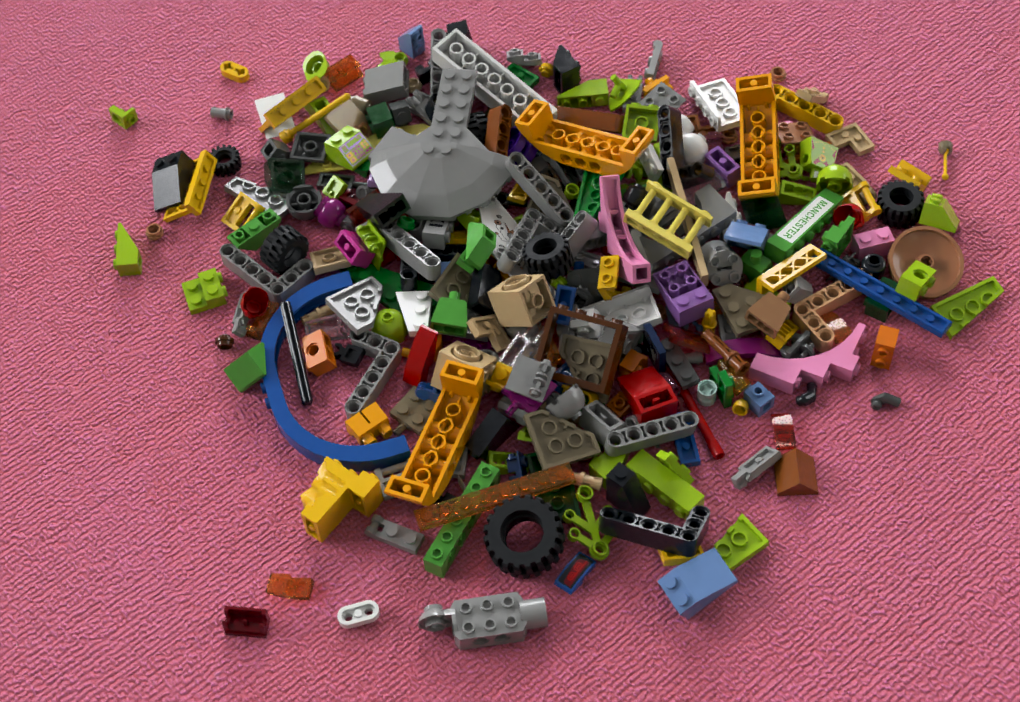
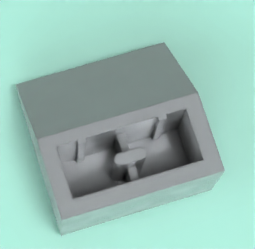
M598 400L582 408V415H580L578 423L584 430L593 433L596 440L603 446L610 432L630 427L611 409Z

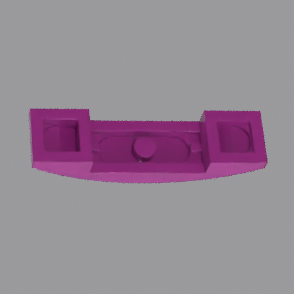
M737 338L723 341L730 349L738 351L741 358H755L757 353L782 358L780 350L763 338ZM711 345L703 347L706 365L725 364L724 358Z

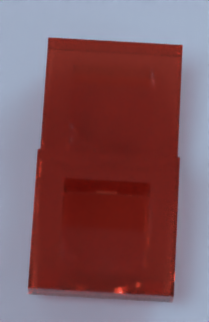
M770 414L776 450H792L796 448L791 414Z

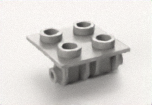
M660 82L639 103L643 106L654 104L659 107L666 104L678 109L687 99L663 82Z
M518 354L505 389L542 403L556 368L551 366L550 360L544 359L543 362H539Z

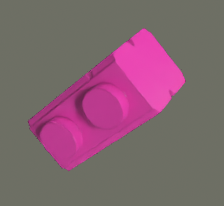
M343 229L334 241L335 246L339 248L351 265L367 268L375 257V253L369 251L356 232Z

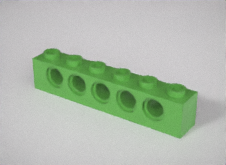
M483 461L480 463L424 556L425 571L441 578L445 577L501 482L499 468Z

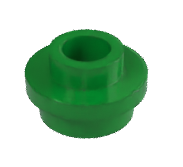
M401 216L397 220V225L406 232L415 228L414 219Z

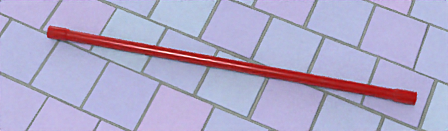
M607 246L600 247L604 256H611L607 252ZM619 282L621 288L622 286H627L633 290L630 285ZM666 365V370L688 410L698 415L699 422L697 427L704 437L714 460L722 459L725 453L710 430L688 389L682 391Z

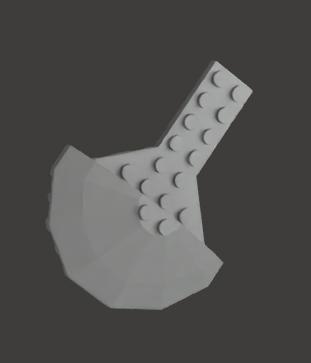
M443 69L431 126L401 146L389 147L372 154L369 170L380 193H402L411 207L405 213L414 220L454 221L456 217L466 213L468 215L478 207L482 206L484 208L488 206L495 194L498 195L501 192V188L512 180L511 174L504 165L508 157L489 151L468 130L478 77L477 70Z

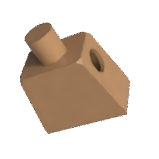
M781 291L777 296L771 292L766 293L747 310L744 318L772 339H775L791 309L790 305L787 304V301L790 299L789 294L785 291Z

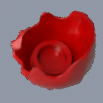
M851 203L842 204L834 210L832 218L836 226H839L841 221H845L848 216L855 218L853 231L863 227L865 222L863 211L858 205Z
M259 287L249 288L243 294L240 306L248 319L261 317L267 312L269 304L268 294Z

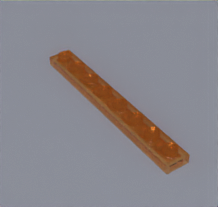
M569 462L423 507L414 510L413 513L419 531L422 532L491 510L496 505L500 507L503 505V500L507 498L509 501L514 500L513 496L520 495L521 498H525V495H532L533 497L576 483V478Z

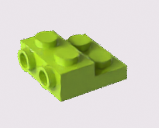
M636 102L626 104L622 137L629 138L637 126L654 129L655 133L651 143H657V112L660 107L654 104L643 106Z
M215 268L197 273L199 278L181 283L191 315L227 304L225 297L228 296L225 285L221 286L220 284L224 282L221 272H216Z

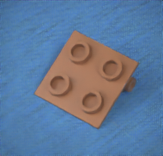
M807 122L778 123L781 144H800V141L810 136L814 137Z

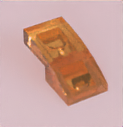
M832 311L820 316L834 332L835 344L844 341L853 332L843 319Z
M271 573L266 593L288 599L310 600L314 580L312 578H294L290 574Z

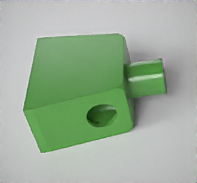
M749 249L741 257L743 270L740 280L750 283L754 278L773 267L772 261L763 256L760 249Z
M451 291L449 298L440 297L431 318V329L442 334L466 337L468 326L466 323L468 321L467 301L460 300L461 294L459 292Z

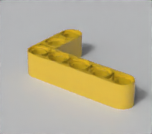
M773 84L776 109L798 121L807 122L810 127L824 134L843 128L844 119L841 115L817 103H810L796 96L795 92L779 84Z

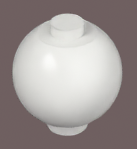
M700 133L683 134L685 166L694 162L704 163L705 161L704 155L708 153L707 139Z

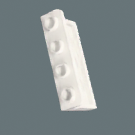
M725 78L702 85H697L694 80L690 81V87H688L689 96L693 97L696 106L700 107L704 117L708 118L710 125L718 133L740 126L738 98L736 92Z
M649 285L613 296L612 300H602L580 308L581 310L595 308L600 312V315L605 316L604 320L620 319L642 329L643 325L649 322L653 327L663 323ZM601 326L599 338L602 336L604 332V326Z

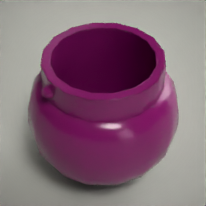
M326 196L314 211V215L322 226L330 229L340 226V223L346 217V209L344 204L338 199H331Z

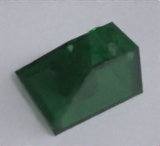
M269 158L264 163V181L270 193L288 194L289 192L290 194L295 186L305 185L304 160Z
M778 196L740 200L746 221L750 224L766 225V229L772 230L787 223Z

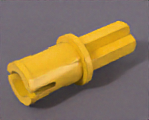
M708 308L704 313L702 333L709 328L714 332L717 326L716 311L711 310V308Z

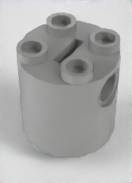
M712 240L701 247L709 273V280L714 285L724 286L737 283L741 279L743 270L742 260L727 243L721 240Z

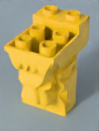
M326 456L317 472L318 476L312 482L311 488L300 495L304 507L300 514L306 533L323 543L352 508L368 518L384 501L380 480L375 474H369L364 470L358 475L354 470H348L343 467L342 463L337 459L332 460Z

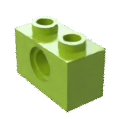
M916 260L901 275L895 292L913 301H916L920 296L924 297L928 288L931 289L936 281L934 276L937 270Z

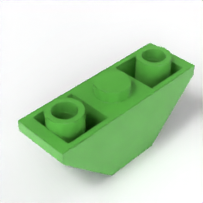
M269 208L228 235L227 239L238 249L256 251L263 245V241L267 238L268 234L278 227L281 217Z
M470 222L468 224L465 260L479 271L496 247V234L482 223Z

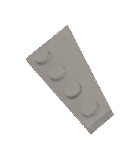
M239 177L233 178L224 185V191L232 196L237 197L240 192H243L266 208L264 211L271 208L281 219L289 213L286 205L287 193H276L269 187H258L256 183Z

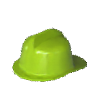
M320 51L310 53L303 62V71L307 81L316 75L319 79L323 76L327 77L330 66L325 55Z

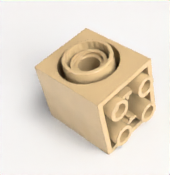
M544 274L512 275L487 292L500 327H533L548 316L550 306L556 307Z
M458 340L439 351L430 386L442 391L439 375L448 359L484 369L482 396L491 391L490 385L485 384L486 379L491 380L498 358Z

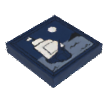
M649 322L643 325V346L647 349V355L654 368L662 375L666 372V350Z

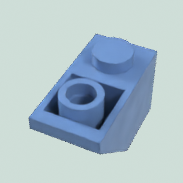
M422 25L410 28L398 37L400 50L412 59L425 51Z

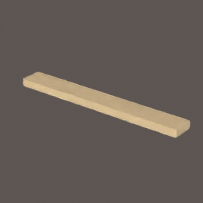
M673 157L667 158L666 170L673 193L687 201ZM688 215L682 222L686 236L694 225L692 217ZM696 235L691 242V245L694 246L691 255L698 277L705 286H708L709 273Z

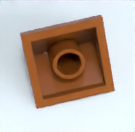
M797 448L782 454V457L774 464L777 496L818 495L814 457Z

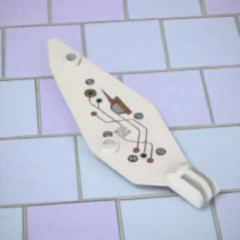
M494 196L488 206L484 208L481 206L478 209L482 224L496 234V247L491 254L498 261L518 224ZM523 256L513 270L508 273L509 276L529 275ZM547 281L552 297L555 299L556 291Z

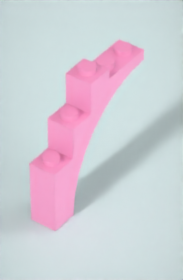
M620 175L599 176L601 212H598L599 231L607 234V252L611 255H619L620 257L618 276L631 284L651 282L650 262L640 254L632 239L627 223L623 222L625 213L621 196Z
M858 323L854 331L841 344L819 355L785 359L757 353L751 363L748 378L791 395L795 388L799 389L802 381L805 383L813 382L819 388H822L824 382L828 383L831 375L851 382L853 376H857L861 365L858 364L860 358L858 356L860 352L859 345L860 343L864 344L867 333H864L866 325Z

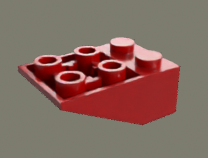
M653 366L616 378L639 424L677 413L678 399L674 391Z

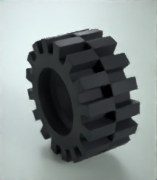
M225 144L222 145V148L217 146V150L213 148L210 154L218 160L214 174L216 173L218 177L220 174L221 177H225V175L230 177L231 173L235 175L236 171L240 170L239 167L242 166L238 149L236 150V147H231V145L226 147ZM231 159L226 163H219L221 160Z

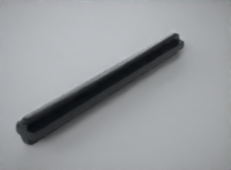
M283 301L280 308L301 402L303 405H310L313 399L291 302Z

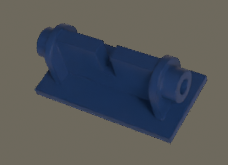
M516 451V454H508L506 459L508 473L516 472V475L509 477L511 491H513L514 495L521 494V490L530 493L531 479L527 475L528 459L526 455L520 451Z

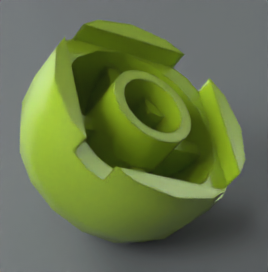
M831 164L824 167L817 176V192L819 193V191L827 188L840 196L844 195V193L853 188L851 172L839 164Z
M393 308L379 311L376 315L374 326L371 328L372 332L392 339L399 344L405 340L404 337L408 334L403 314Z

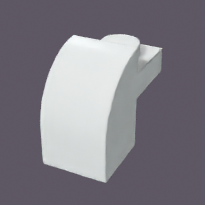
M595 308L584 309V311H587V315L592 317L594 313L600 314ZM579 319L570 321L571 329L577 332V337L586 339L599 338L601 325Z

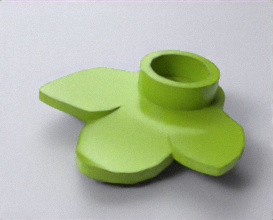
M381 52L379 55L383 62L377 67L402 60L407 65L408 57L403 52Z

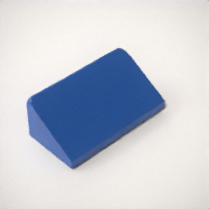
M558 284L554 300L556 307L558 304L568 306L569 310L572 311L577 288ZM559 314L557 324L569 326L571 317Z

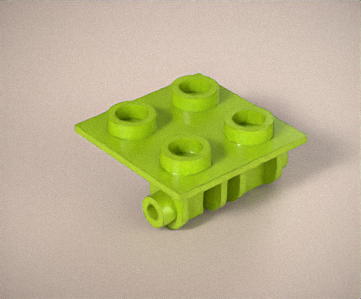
M369 219L367 225H359L356 232L369 251L375 253V257L371 262L380 271L386 241Z

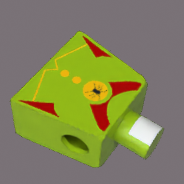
M813 136L800 141V165L804 171L810 173L809 181L816 182L821 169L834 164L838 147Z

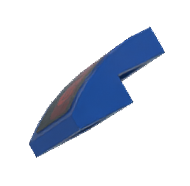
M579 551L559 574L554 585L572 595L582 585L584 578L595 568L597 561Z

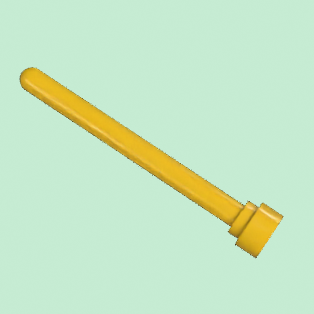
M345 93L292 129H284L279 133L280 139L287 145L293 141L297 131H302L349 100L351 95Z

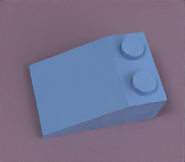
M737 219V222L732 221L723 238L728 245L748 250L760 249L762 253L764 252L770 232L769 229H766V225L755 223V226L747 225L748 221Z
M712 548L675 567L657 582L678 613L689 620L739 581L718 551Z

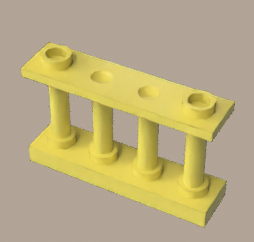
M648 179L645 188L648 191L647 195L636 210L627 209L623 222L688 260L694 247L691 245L692 240L703 224L710 228L713 217L708 211L700 210L663 188L660 183ZM654 196L663 200L664 203L653 219L648 220L642 214ZM670 206H673L680 210V213L669 229L665 230L658 224ZM687 215L697 220L685 239L675 236L674 233Z

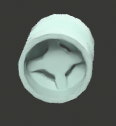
M707 379L698 384L697 401L700 405L707 407L716 402V383Z

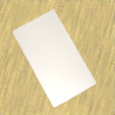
M284 92L254 100L262 125L267 121L263 115L285 99ZM292 116L275 129L272 126L264 131L266 139L277 137L284 129L287 130L295 127Z

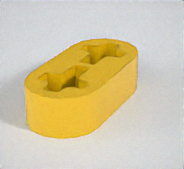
M232 61L221 63L220 70L224 77L238 83H245L250 79L249 71L246 67Z

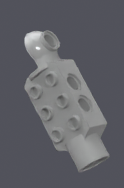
M518 592L455 600L449 609H443V606L440 604L428 605L424 608V613L419 618L418 627L430 632H438L445 627H452L455 645L460 650L524 641L529 629L548 627V618L544 597L524 600Z

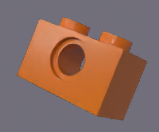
M880 325L870 365L879 369H890L900 329Z
M322 329L301 338L303 344L301 349L306 358L305 367L309 372L319 377L337 368L331 338Z

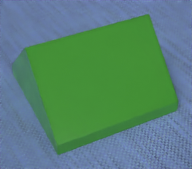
M263 342L248 350L223 369L241 393L267 375L265 345Z

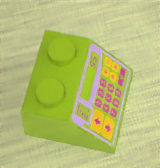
M346 125L324 142L327 160L352 171L369 159L368 156L374 150V147L364 134L349 125Z

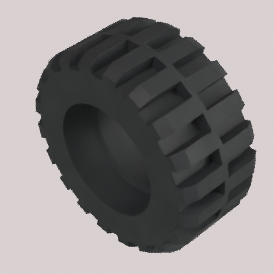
M516 495L513 496L514 500L509 501L507 498L502 501V506L496 505L493 508L494 514L488 515L486 519L488 525H484L483 531L485 536L483 539L492 561L496 566H499L502 572L505 574L509 572L515 578L522 575L523 579H529L531 574H534L535 577L541 576V571L545 569L548 572L552 569V563L557 564L560 560L559 553L563 554L565 534L560 517L554 511L551 504L548 502L544 503V500L540 497L533 499L532 495H525V498ZM532 521L541 525L544 534L542 540L534 549L527 552H515L508 548L506 537L511 528L516 524Z

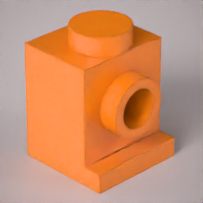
M631 349L619 365V376L621 377L648 367V357Z

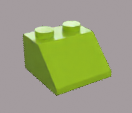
M937 193L928 194L924 202L919 224L956 233L960 221L948 200L943 198V195Z

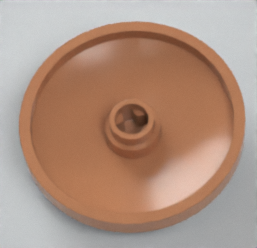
M931 226L912 227L901 233L889 249L887 265L890 276L895 282L899 281L901 275L916 260L937 270L934 276L936 281L931 289L928 288L924 297L920 296L919 299L940 298L951 292L962 278L964 271L963 253L958 243L941 229Z

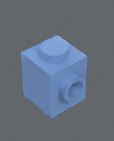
M759 381L754 385L746 387L743 392V399L748 402L749 409L758 417L762 416L774 405L775 396Z

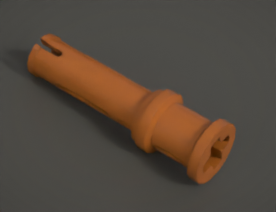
M710 328L702 333V338L724 358V363L727 366H731L737 376H743L750 369V363L744 361L738 351L730 349Z

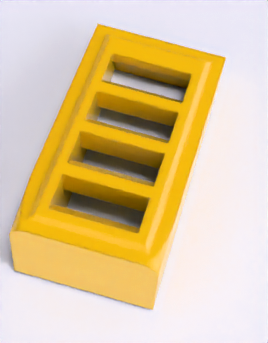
M518 183L515 184L507 197L508 201L522 205L530 199Z
M789 319L785 320L775 339L766 335L765 339L780 350L799 330V327Z

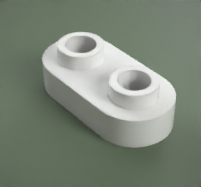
M366 600L342 607L338 611L337 618L343 628L350 629L376 621L380 615V610L375 601ZM369 611L373 612L371 615H366ZM352 617L350 621H346V618Z

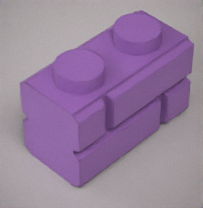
M716 146L704 155L705 164L714 168L715 176L728 188L741 180V166L719 146Z

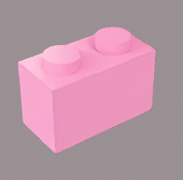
M887 226L853 235L850 249L852 253L856 252L854 255L855 259L862 262L863 258L868 254L888 255L895 238Z

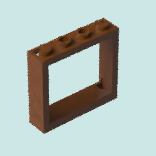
M558 304L557 307L550 306L535 360L543 362L544 359H547L559 314L616 329L600 385L554 372L552 380L570 385L577 383L581 388L610 395L629 327L623 325L622 320L612 318L611 321L604 320L605 316L594 313L592 317L587 315V311L577 308L575 312L570 311L568 306Z

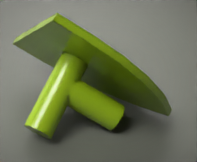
M613 74L610 79L615 85L609 95L610 111L613 112L626 103L636 92L642 80L619 79L616 74Z

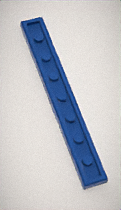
M820 248V250L827 254V258L815 265V267L940 338L952 326V321L917 301H913L895 292L894 288Z

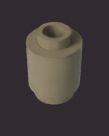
M357 95L350 97V100L365 116L368 115L366 108L373 106L372 101Z

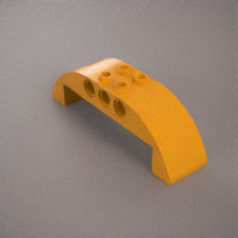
M772 74L736 78V95L739 102L741 164L738 198L739 200L778 196L780 191L779 133Z
M536 99L529 104L514 122L521 134L546 156L562 164L600 175H621L626 173L650 145L655 133L654 129L637 126L629 138L557 120L553 118L549 103Z
M446 360L439 375L442 391L401 477L392 474L384 489V494L423 506H430L439 499L456 469L465 449V444L468 442L473 430L483 391L484 369Z

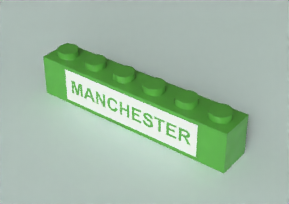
M824 188L766 241L763 255L779 264L801 250L805 243L811 242L816 233H820L826 224L831 223L833 212L838 206L842 205L844 197Z

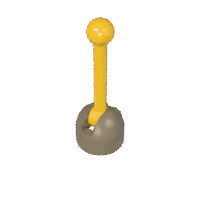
M945 140L938 144V150L941 155H944L942 179L948 180L947 156L953 151V143Z

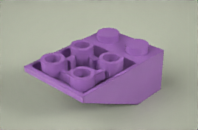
M687 260L652 274L672 317L679 327L704 317V313L708 308L714 310L713 296Z

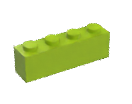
M641 449L626 464V467L636 473L643 490L658 498L662 505L671 508L679 518L687 520L693 507L704 506L705 495L645 450Z

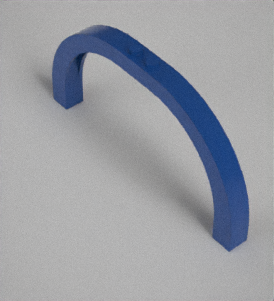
M349 271L319 279L290 296L286 301L291 302L295 324L301 320L300 317L309 314L317 307L326 305L325 298L353 285ZM279 307L268 322L261 342L265 345L267 375L263 377V383H260L263 394L267 393L268 398H265L267 409H272L276 424L288 443L306 458L322 465L324 458L328 456L332 460L337 459L342 463L343 467L348 470L352 469L355 472H362L363 470L366 472L374 471L377 468L384 469L405 462L407 458H410L411 453L405 435L368 445H340L312 435L295 420L286 404L278 376V356L287 336L281 308Z

